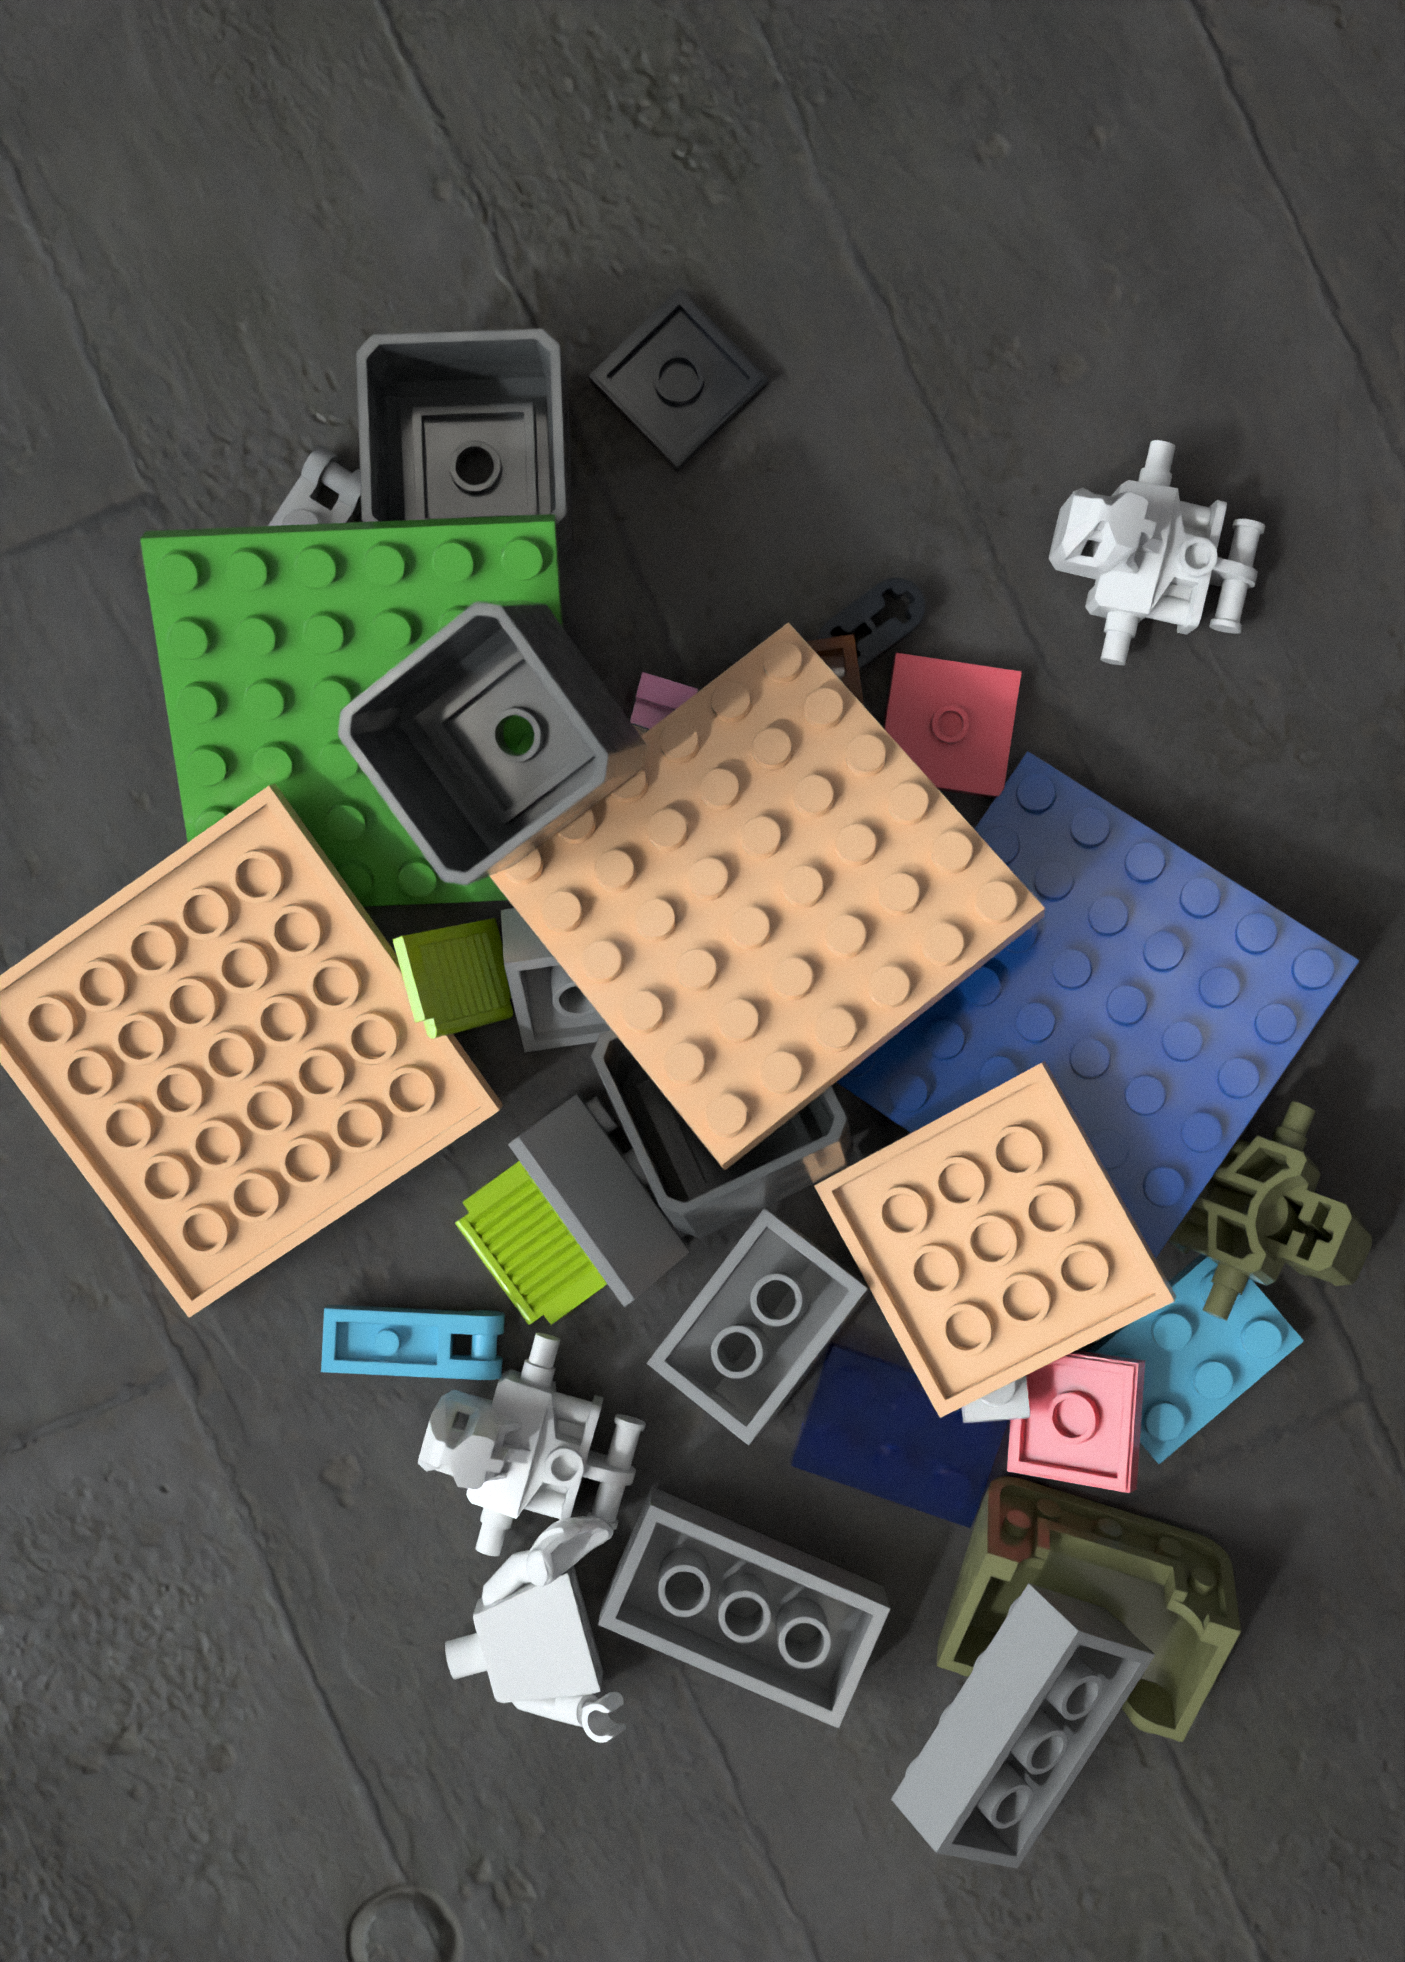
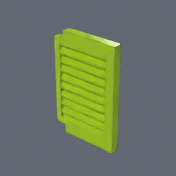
M495 918L404 935L392 939L415 1023L424 1022L429 1038L434 1039L506 1020L513 1016L510 1002L512 996L504 966L503 945Z
M520 1161L462 1202L469 1213L455 1222L456 1226L528 1325L543 1315L552 1325L607 1285V1282Z

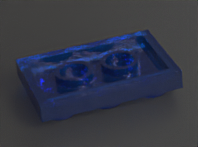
M832 1342L794 1446L790 1464L795 1468L971 1528L1008 1420L963 1423L962 1407L940 1418L914 1370Z

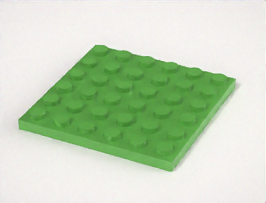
M556 514L145 531L140 541L187 841L190 842L267 786L276 783L362 906L508 900L489 876L467 886L442 881L339 738L340 710L475 602L524 600L543 603L548 606L563 627ZM514 715L508 719L503 731L504 740L511 750L516 753L525 754L534 742L533 727L527 719L519 715Z

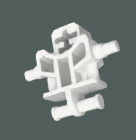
M1160 440L1150 442L1145 468L1141 469L1138 481L1128 480L1124 482L1111 497L1094 494L1085 488H1080L1070 495L1059 511L1048 559L1057 571L1096 579L1095 586L1088 592L1085 607L1089 614L1107 618L1104 627L1106 637L1100 660L1109 664H1126L1131 638H1135L1138 623L1145 617L1177 624V633L1187 635L1196 629L1201 620L1209 584L1222 586L1215 618L1211 619L1209 627L1226 633H1241L1242 625L1240 624L1247 589L1254 587L1258 571L1253 568L1259 537L1260 534L1264 533L1265 525L1255 520L1235 519L1232 526L1235 531L1228 560L1217 557V547L1227 502L1216 500L1211 506L1206 507L1180 501L1178 488L1170 487L1172 479L1170 469L1176 447L1170 442ZM1087 540H1092L1093 542L1087 547L1085 556L1081 555Z
M536 1333L529 1359L525 1360L522 1372L511 1369L504 1372L497 1384L493 1401L452 1390L441 1397L428 1423L418 1464L427 1472L436 1470L453 1476L457 1487L468 1489L466 1495L470 1502L483 1507L480 1518L482 1526L475 1549L485 1555H500L506 1531L511 1528L513 1518H517L523 1509L558 1518L559 1520L570 1518L582 1477L600 1482L592 1512H589L587 1517L602 1518L612 1526L613 1530L616 1529L618 1525L616 1517L625 1486L631 1485L635 1477L636 1470L631 1464L640 1432L645 1430L646 1423L632 1416L617 1414L614 1419L616 1427L608 1455L590 1451L604 1397L594 1395L593 1402L556 1392V1382L552 1381L556 1369L553 1365L560 1339L552 1335ZM460 1412L470 1415L465 1431L455 1428Z

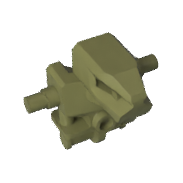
M1292 1101L1281 1127H1276L1271 1140L1257 1136L1252 1142H1248L1238 1138L1167 1243L1177 1251L1187 1254L1192 1250L1209 1257L1218 1264L1211 1279L1213 1286L1202 1309L1204 1312L1227 1321L1237 1296L1242 1295L1248 1279L1266 1286L1276 1281L1285 1262L1299 1274L1331 1282L1334 1286L1351 1285L1357 1281L1372 1246V1236L1364 1222L1347 1204L1315 1193L1321 1174L1318 1167L1303 1152L1308 1141L1306 1134L1316 1113L1314 1109Z

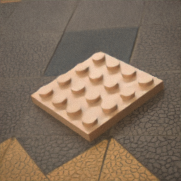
M1045 1061L814 1185L940 1418L1174 1302L1176 1299L1173 1289Z

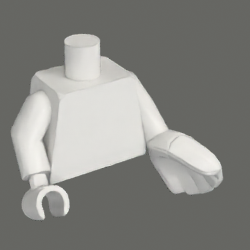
M579 1516L562 1519L545 1529L530 1550L512 1554L483 1586L482 1597L478 1599L473 1613L477 1633L445 1642L446 1659L453 1679L487 1671L497 1702H512L519 1710L583 1727L586 1734L593 1741L599 1743L607 1742L624 1731L626 1725L624 1723H615L608 1715V1713L613 1712L624 1704L622 1695L616 1691L609 1692L600 1699L593 1695L594 1693L601 1692L603 1668L574 1567L587 1553L612 1537L614 1533L612 1526L604 1519L597 1517Z

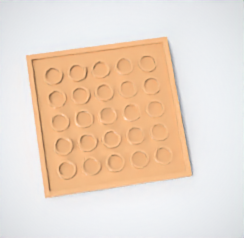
M789 622L641 736L646 743L643 769L514 866L489 876L724 1170L748 1153L1043 918L1045 913L1043 905Z
M276 783L267 786L0 975V1063L189 1318L500 1111L503 1106L500 1099L453 1034L431 1039L427 1036L424 1022L415 1023L397 954Z

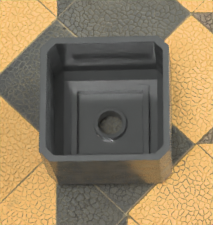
M543 329L372 334L356 351L362 522L556 514L558 558L560 560L574 545L569 386L560 345ZM472 453H483L494 462V470L491 477L479 485L465 483L458 474L461 461Z
M524 600L478 601L472 604L341 709L338 736L442 881L466 886L514 866L643 769L646 751L645 741L548 606L543 603ZM514 715L527 719L534 730L533 745L525 754L514 752L507 746L504 740V726L508 719Z
M611 1029L599 1035L591 1056L660 1208L678 1231L702 1238L847 1168L854 1145L847 1117L831 1086L729 1168L724 1170Z

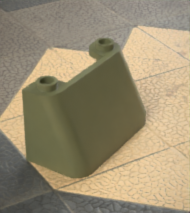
M1004 1476L997 1477L991 1481L979 1509L938 1641L937 1667L969 1677L973 1671L975 1661L988 1648L1007 1618L1012 1603L1021 1596L1028 1583L1106 1608L1155 1654L1123 1704L1122 1710L1138 1729L1183 1743L1241 1633L1233 1567L1229 1555L1213 1540L1188 1530L1020 1478Z

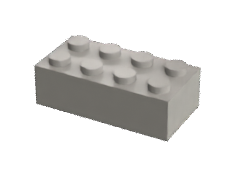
M651 1487L603 1598L598 1625L839 1729L891 1608L884 1586Z
M1028 1583L1021 1596L1010 1606L1007 1618L988 1648L975 1661L973 1671L958 1695L943 1711L938 1726L921 1753L908 1766L905 1778L891 1800L936 1853L1018 1869L1155 1654L1106 1608Z

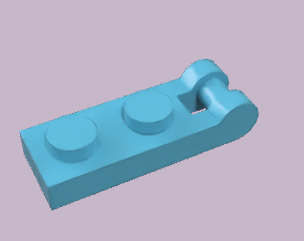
M328 1304L324 1308L321 1372L470 1380L500 1379L502 1377L503 1358L497 1356V1335L504 1333L505 1314L491 1310L452 1311ZM454 1334L472 1335L471 1355H453Z

